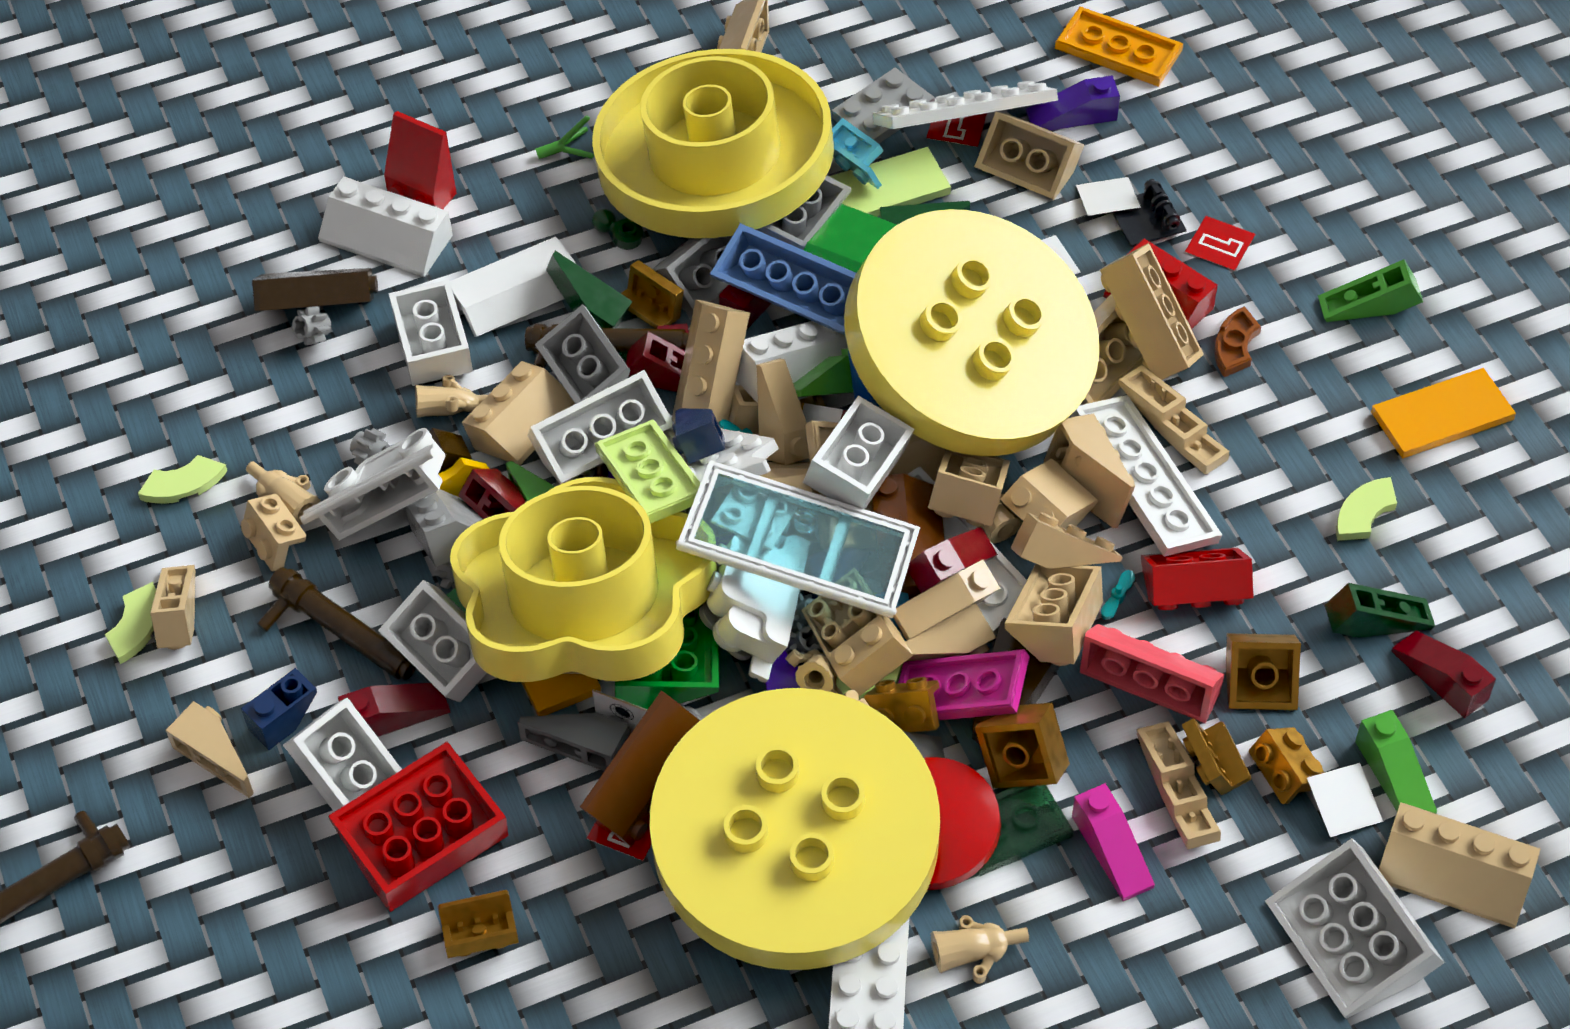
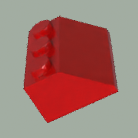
M1144 238L1129 253L1148 243L1150 244L1191 329H1193L1214 309L1218 285ZM1105 290L1103 297L1107 299L1111 292Z
M1239 548L1186 551L1166 557L1162 553L1141 555L1148 600L1154 606H1158L1159 610H1174L1178 608V604L1191 603V607L1196 608L1209 607L1213 601H1224L1226 605H1239L1244 603V599L1254 598L1252 559Z

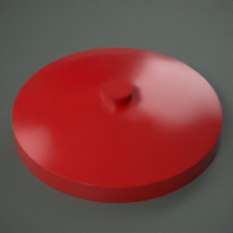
M925 757L924 760L936 786L940 808L938 856L934 874L927 889L937 890L957 885L969 879L987 863L999 840L1001 818L997 799L992 788L977 771L952 759Z

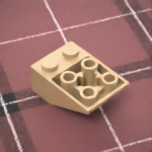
M1094 413L1067 418L1055 430L1044 463L1053 459L1099 500L1091 512L1112 528H1118L1135 489L1134 479L1131 474H1128L1118 451L1113 448L1105 428L1100 425Z
M852 570L835 583L873 595L855 570ZM823 596L817 597L801 610L838 678L851 690H855L859 696L913 656L902 635L889 617Z

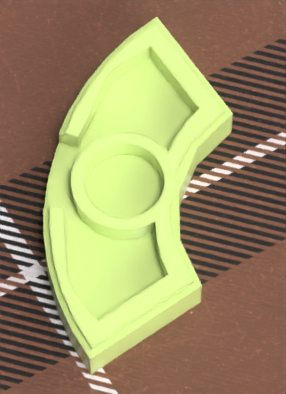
M197 455L189 464L179 469L170 471L153 470L139 491V498L145 502L166 504L179 502V499L196 493L200 495L222 479L227 472L226 464Z
M1391 477L1368 482L1354 490L1347 497L1340 509L1337 520V541L1369 539L1374 519L1384 512L1396 509L1397 500Z
M153 582L122 596L125 604L123 617L116 627L105 634L120 664L140 652L151 639V633L154 629L150 613L156 593Z

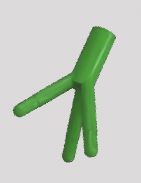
M588 115L584 116L560 140L536 148L539 160L560 152L591 159L594 158V154L591 152L565 146L588 131V128L583 126L590 120V117Z

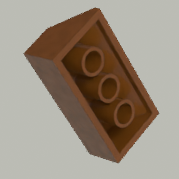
M904 473L888 475L873 496L874 512L920 527L910 559L912 561L923 551L945 541L943 517L928 508L934 484ZM876 532L881 592L883 594L887 591L902 540ZM907 570L901 592L908 593L909 600L920 595L921 592Z
M661 691L580 805V808L598 826L631 847L648 830L652 795L665 761L683 736L700 720Z

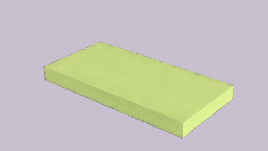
M928 147L870 164L869 167L882 184L879 189L870 183L862 184L853 175L852 170L829 176L851 187L850 194L842 204L876 217L880 216V207L915 205L951 194V186Z
M654 419L594 443L596 452L626 495L633 498L644 508L649 517L650 524L692 507L701 483Z

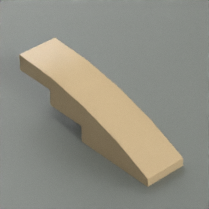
M1143 365L1119 379V385L1138 410L1183 457L1202 473L1207 475L1229 460L1230 451L1207 434L1208 425L1185 408L1186 398Z
M1167 721L1137 729V736L1152 776L1187 850L1221 841V830L1207 808V796L1194 775V763L1170 722Z

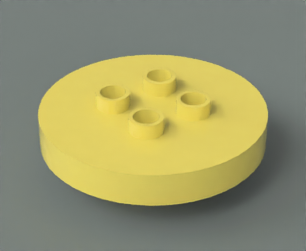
M711 49L686 53L663 60L640 71L623 83L605 102L597 116L592 135V146L599 181L610 203L625 217L640 226L666 235L685 238L733 236L740 223L756 230L789 215L818 190L828 174L834 153L830 108L822 89L815 80L786 60L769 54L742 49Z
M954 209L932 211L909 218L896 225L878 241L854 276L848 291L844 314L845 336L852 362L861 381L885 412L914 428V435L941 448L976 456H1000L1029 449L1050 437L1061 423L1073 414L1085 399L1094 381L1099 361V335L1093 309L1082 285L1067 264L1049 246L1027 230L1002 218L982 212Z
M783 688L751 694L720 707L700 720L674 747L661 769L652 795L650 835L654 863L659 881L674 910L690 929L714 948L733 958L762 967L783 970H808L828 967L858 957L875 948L892 936L916 910L927 892L937 862L940 808L936 786L923 756L910 738L886 716L858 700L838 693L807 688Z

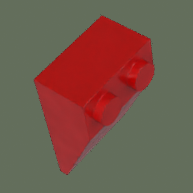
M396 111L392 119L384 172L387 191L444 209L457 194L447 133Z

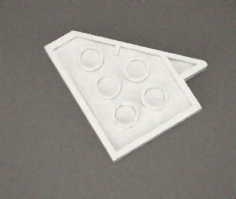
M721 428L725 437V450L691 464L688 463L684 454L681 455L701 483L709 460L758 476L771 471L766 458L779 448L774 438ZM717 481L713 491L730 485Z

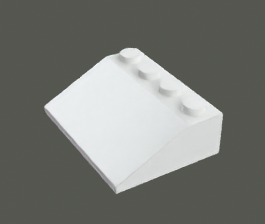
M1353 838L1265 900L1346 1019L1416 984L1445 963L1364 848Z

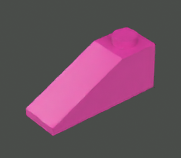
M1106 783L1074 796L1072 819L1122 901L1153 889L1155 886L1124 812Z

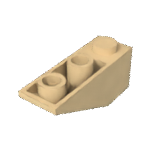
M1027 512L1011 546V549L1021 558L1048 569L1119 562L1122 560V556L1113 549L1114 543L1097 536L1095 541L1085 537L1087 532L1071 524L1068 525L1067 529L1057 525L1059 522L1057 519L1042 512L1039 517Z

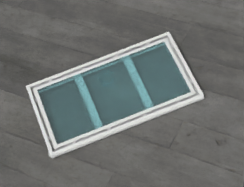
M709 460L680 538L676 541V550L893 618L897 613V602L920 527Z

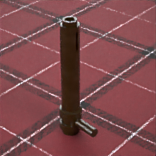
M534 324L533 327L526 328V350L537 354L533 365L545 369L547 362L535 344L558 324H553L551 327H547L546 324ZM601 328L618 353H628L629 348L648 331L685 351L689 335L685 329Z
M285 567L279 568L269 580V588L278 600L257 623L261 629L268 632L287 608L290 607L298 613L303 612L394 678L407 680L412 676L416 667L381 634L319 592L318 587L310 580L302 579L300 573Z
M86 811L76 813L74 820L85 835V838L77 842V847L0 891V924L91 870L93 872L98 871L106 866L104 862L114 858L116 860L125 855L123 851L130 848V845L117 823L111 827L106 825L98 830Z

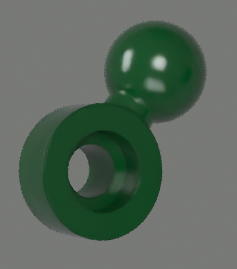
M599 209L594 213L592 217L594 228L603 233L613 232V242L617 247L631 250L641 244L643 236L642 226L628 218L616 221L614 213L609 209Z

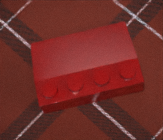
M448 741L328 816L370 886L389 912L395 910L509 836L506 816Z

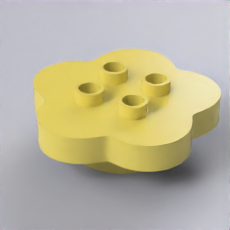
M585 477L562 483L548 492L527 501L514 512L502 513L478 521L460 534L454 542L450 553L457 596L461 604L466 608V624L473 657L479 667L488 674L512 682L546 680L572 671L604 681H627L648 676L662 669L673 660L681 648L684 638L683 618L708 599L710 591L707 590L713 572L718 570L717 562L676 550V541L680 538L689 514L678 512L650 524L649 517L644 508L633 498L626 495L616 479L606 477ZM701 521L695 539L715 545L712 531Z

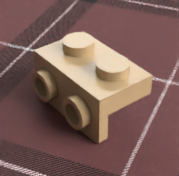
M277 494L247 501L244 519L241 521L243 535L249 538L256 548L258 556L266 562L272 572L284 567L289 545L304 542L306 534Z

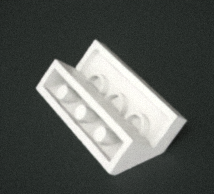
M553 237L450 281L458 311L463 310L474 337L564 299L546 271V268L555 250L575 263V261L557 237Z

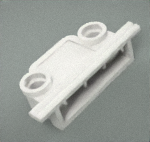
M426 428L418 429L400 442L367 458L355 471L352 467H346L337 472L324 487V491L329 497L304 510L301 522L305 525L320 518L340 541L439 490L443 480L438 473L445 459V453L432 439V435Z
M735 536L723 548L747 555L751 543ZM781 536L771 553L763 549L759 559L804 573L810 543L797 537L786 539ZM717 563L718 570L713 572L707 590L710 591L707 605L712 613L721 617L713 626V637L716 643L727 651L738 652L743 650L752 654L749 676L758 678L761 682H767L773 662L788 647L800 589Z

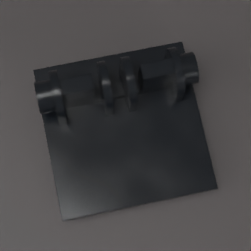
M1154 179L1146 181L1144 193L1136 195L1141 208L1112 212L1131 247L1138 245L1144 238L1151 242L1187 232L1160 182Z

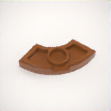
M1245 306L1237 309L1225 319L1220 326L1216 338L1215 360L1223 377L1251 366L1252 359L1247 348L1251 339L1260 334L1261 326Z

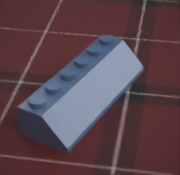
M740 223L712 269L711 277L845 335V304L849 288L856 273Z

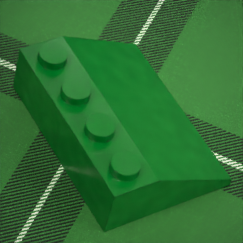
M841 204L807 242L804 251L857 273L878 241L897 224Z
M700 606L683 618V643L673 660L662 669L648 676L634 680L615 681V698L648 710L661 691L679 704L719 692L718 644L713 637V630L705 626L700 619Z

